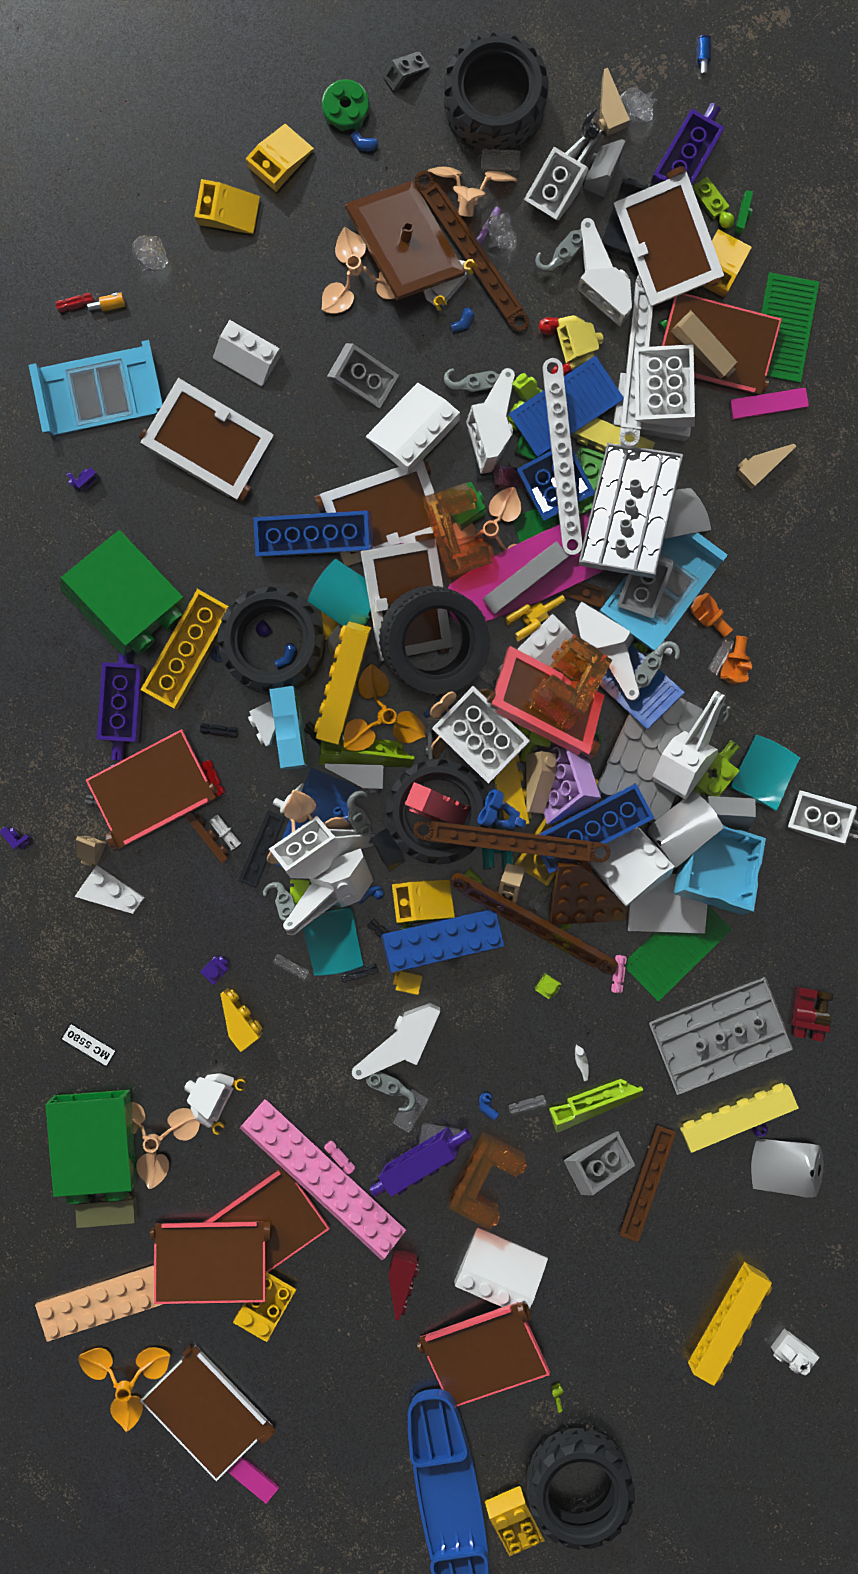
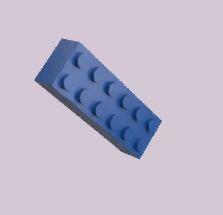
M370 511L253 517L255 555L257 557L361 552L373 549L372 513Z
M634 783L538 835L606 844L654 819V816L637 784ZM540 855L549 873L557 870V862L574 861V859Z
M491 910L382 934L381 936L389 974L504 947L497 914Z

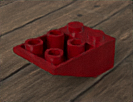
M395 1248L389 1266V1282L395 1319L399 1321L401 1315L405 1316L408 1306L407 1296L410 1297L414 1286L412 1278L417 1277L419 1261H417L416 1254Z

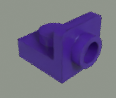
M92 468L83 470L78 479L70 472L67 474L70 478L68 482L75 490L79 488L82 492L100 477Z
M5 826L0 830L1 835L13 849L20 848L22 850L30 844L29 840L32 838L30 834H26L19 839L20 835L13 827Z
M215 955L200 973L214 985L230 969L228 966L229 962L222 955L220 957Z

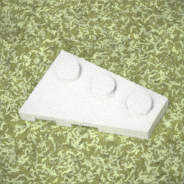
M96 865L75 895L77 898L132 914L145 898L99 865Z

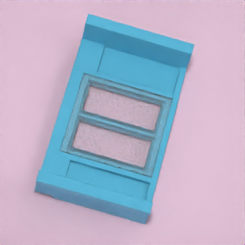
M141 341L142 347L41 368L36 363L29 365L42 433H48L52 437L97 426L157 415L163 403L150 341Z
M697 532L664 539L661 556L672 559L674 566L653 619L617 606L626 576L599 611L602 615L629 630L637 641L652 651H655L662 644L712 574L727 557L726 553Z

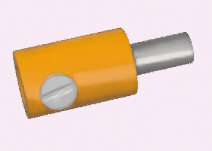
M122 292L99 297V302L90 303L87 306L89 311L101 308L104 312L125 307V301Z

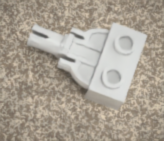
M785 1328L771 1346L774 1351V1357L782 1363L784 1360L789 1363V1368L796 1374L801 1373L806 1376L819 1359L814 1350Z

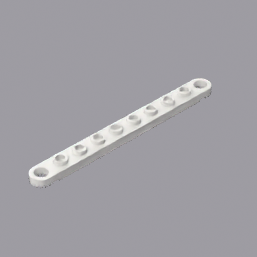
M639 274L635 282L619 437L620 444L626 449L635 448L640 439L641 422H637L635 416V348L649 347L653 310L643 283L640 282L641 277ZM632 435L635 440L629 443L625 441L624 436Z
M550 358L543 364V378L562 547L567 554L574 555L582 549V537L562 363L556 358ZM555 363L558 366L557 373L550 374L547 371V365ZM570 539L576 540L578 544L577 548L573 551L567 548V542Z

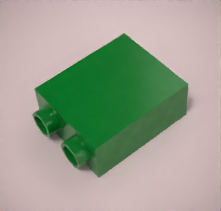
M120 530L71 568L60 579L61 592L123 657L131 650L137 655L142 654L155 641L150 634L160 626L166 631L170 630L180 621L183 615L179 611L183 596Z
M130 1090L53 1095L45 1104L53 1197L65 1196L66 1203L68 1204L86 1202L89 1200V1194L104 1193L106 1201H118L127 1198L128 1191H132L138 1181Z

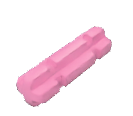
M616 955L615 960L618 962V968L615 974H613L612 981H614V984H612L611 991L622 993L623 985L621 984L624 983L626 968L624 964H626L627 958L626 956Z
M333 1141L325 1145L324 1149L331 1153V1157L340 1167H343L346 1174L349 1175L355 1170V1166L348 1162L349 1159L339 1148H336V1144Z

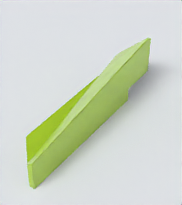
M342 735L339 744L321 740L318 759L319 765L354 764L411 767L415 757L406 753L399 741L375 739L373 744L364 750H347L343 746L344 735Z
M619 1079L568 1098V1104L549 1108L556 1133L643 1095V1088H637L628 1084L627 1081Z

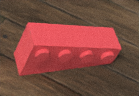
M415 782L405 802V805L411 807L409 811L435 822H439L440 819L447 823L464 825L471 809L467 805Z

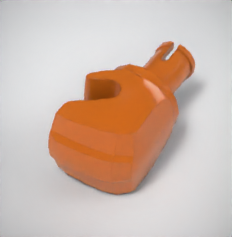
M706 592L699 595L693 600V604L690 607L691 613L706 627L714 626L724 638L733 630L721 618L724 611L722 609L719 610L717 603L709 593Z
M736 636L734 652L727 654V659L722 666L720 677L731 685L747 683L749 680L748 670H752L750 657L745 654L748 637Z

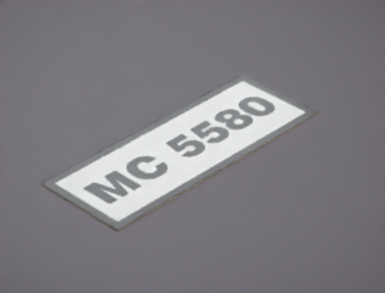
M72 1022L69 1023L59 1039L105 1068L109 1066L118 1051Z

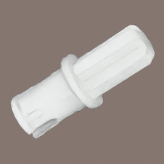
M215 815L209 820L220 835L218 837H222L231 851L241 844L231 832L232 828H228L219 815Z

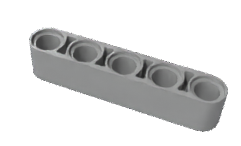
M556 541L486 595L483 601L495 615L559 566L569 556Z

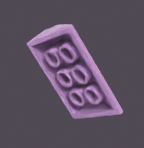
M552 741L549 748L540 746L533 752L556 753V776L544 811L547 824L550 825L584 810L601 798L589 759L584 755H577Z

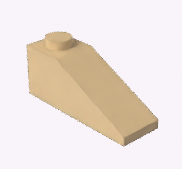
M608 68L604 69L602 76L600 119L598 120L600 129L605 131L606 136L628 128L630 122Z
M791 444L755 455L749 460L745 458L738 465L740 469L736 474L752 490L796 445Z
M541 751L526 754V807L529 813L544 814L556 776V753Z
M77 836L76 857L82 859L81 863L87 866L98 864L106 842L91 836Z
M507 863L498 893L517 904L526 869Z

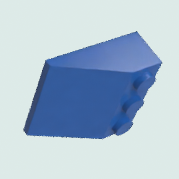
M572 449L577 501L580 502L595 494ZM551 450L516 469L520 480L543 521L559 513Z

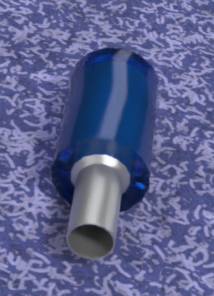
M700 35L697 37V62L701 63V75H706L707 63L711 61V36Z

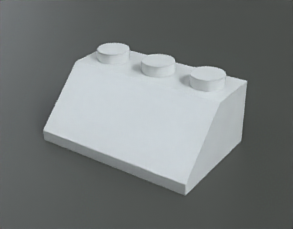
M229 320L219 337L213 359L263 387L280 358L281 352L275 345Z

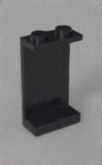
M623 178L616 201L652 187V185H643L635 179ZM614 206L602 238V243L607 252L634 261Z

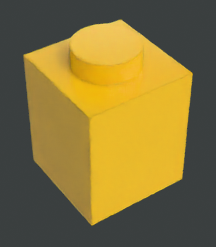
M401 971L399 974L395 973L393 985H397L396 990L418 995L423 974L409 971Z

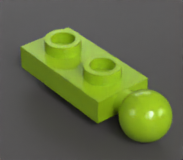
M708 176L692 186L696 198L714 220L719 216V223L723 228L732 227L735 221L734 216L731 213L725 212L729 209V205Z

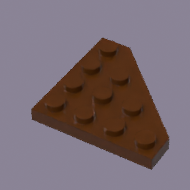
M578 861L557 862L550 913L551 924L563 925L626 920L628 906H625L606 884L601 883L599 878L590 871L585 870Z

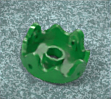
M343 79L332 83L326 89L322 97V110L327 124L334 125L340 131L358 130L362 127L365 118L369 114L370 104L366 90L359 83ZM343 100H349L351 105L344 108L340 103Z

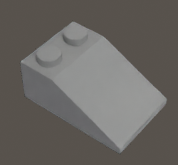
M621 139L603 145L599 148L598 153H593L590 160L592 167L590 170H587L584 178V189L605 197L619 165L625 140Z
M346 343L327 377L360 398L381 408L399 375L356 345Z
M663 556L660 557L655 579L627 574L617 606L653 619L674 566L673 560Z
M325 764V768L367 789L368 793H380V789H384V765Z
M618 1131L586 1146L564 1160L581 1195H594L635 1166Z

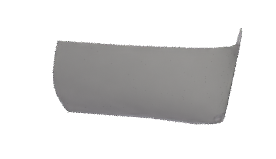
M691 488L676 490L665 539L711 530L707 511L696 493Z
M694 791L686 800L683 799L653 822L647 832L657 848L664 853L667 859L675 866L674 868H677L724 827L712 807ZM657 840L661 841V846L656 842Z
M756 1139L751 1162L753 1189L801 1197L817 1196L824 1170L823 1153L819 1145ZM821 1165V1172L818 1177V1167ZM811 1170H814L813 1177H811L810 1175Z

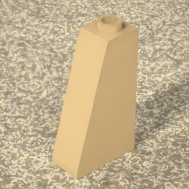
M690 310L671 332L684 345H693V353L720 379L724 376L729 377L734 372L735 368L733 366L737 361Z

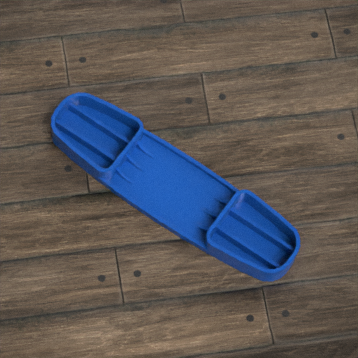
M443 1389L424 1390L417 1393L409 1405L408 1440L419 1509L431 1559V1573L491 1574L481 1496L460 1412L454 1397L449 1392Z

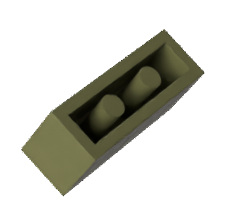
M128 1194L127 1198L118 1201H106L104 1196H100V1199L92 1200V1197H89L88 1201L75 1204L77 1228L132 1224L138 1219L136 1196H130V1194Z

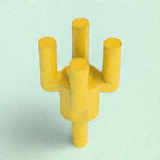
M560 595L544 606L540 601L531 607L526 604L507 615L504 620L507 625H510L522 617L527 626L515 633L514 637L518 642L535 632L541 626V622L549 618L547 612L565 602L566 599L563 595Z

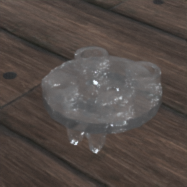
M630 87L620 96L621 101L629 112L628 117L632 122L647 123L652 119V107L657 102L656 98L652 99L654 92L644 94L638 88Z
M493 212L489 216L488 223L483 225L484 229L488 228L493 243L489 244L490 248L497 246L501 250H508L517 241L516 234L513 232L510 224V216L506 212Z
M144 234L134 240L132 246L133 255L141 265L142 271L146 269L153 272L160 271L168 263L166 251L159 237Z

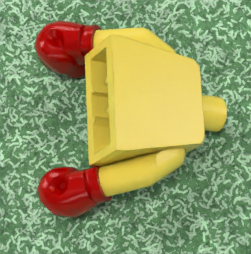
M574 315L563 318L547 317L539 323V330L544 335L551 336L556 330L558 332L567 363L562 365L564 376L594 357V352L599 350V344L603 343L602 333H595L592 323L585 322ZM558 366L552 369L551 374L557 373Z

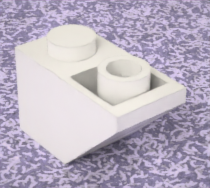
M269 701L249 711L251 716L248 717L253 727L256 726L259 731L256 735L261 745L265 743L267 747L272 744L276 732L272 704Z

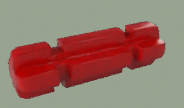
M86 293L82 297L79 295L65 299L66 301L60 300L56 302V308L58 312H64L66 309L72 310L83 307L84 304L94 303L91 293Z
M207 760L201 765L203 770L206 771L205 774L209 783L213 782L218 790V793L215 794L216 797L223 795L225 790L220 785L221 781L216 770L213 769L212 761Z

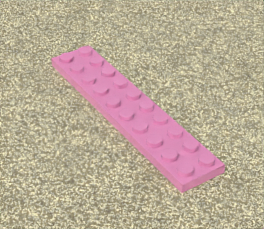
M266 1099L241 1125L240 1129L377 1257L381 1260L385 1259L406 1231L405 1228Z

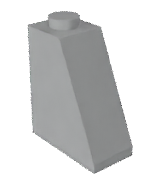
M709 796L706 801L724 826L749 831L756 817L755 799Z

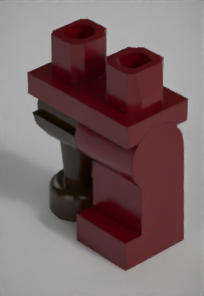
M801 987L796 988L791 1023L794 1026L795 1037L805 1039L807 1029H813L812 1040L824 1041L826 1032H830L831 1017L828 1014V1003L833 1000V993ZM817 997L821 999L818 1010L814 1009L815 998L817 999Z

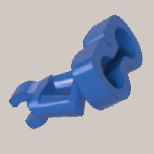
M492 789L488 793L485 807L478 816V823L485 827H489L494 822L495 827L510 830L514 829V827L524 828L526 820L519 817V811L508 803L503 802V793L497 789ZM503 809L510 816L509 819H498L497 810Z

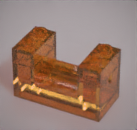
M466 483L422 497L448 578L493 563L491 557H494L492 547L489 545V542L484 541L483 537L458 545L450 516L476 508L474 502H477V497L472 487H468Z
M575 634L569 640L566 638L561 644L560 649L557 648L551 656L554 660L550 665L556 671L564 674L572 683L568 685L552 674L547 680L544 678L541 681L538 689L535 688L529 696L532 700L528 705L529 708L565 732H568L585 714L612 662L611 658Z
M483 1132L448 1199V1209L491 1230L492 1226H496L500 1219L498 1204L478 1193L492 1165L515 1177H518L519 1173L523 1174L527 1166L524 1153Z

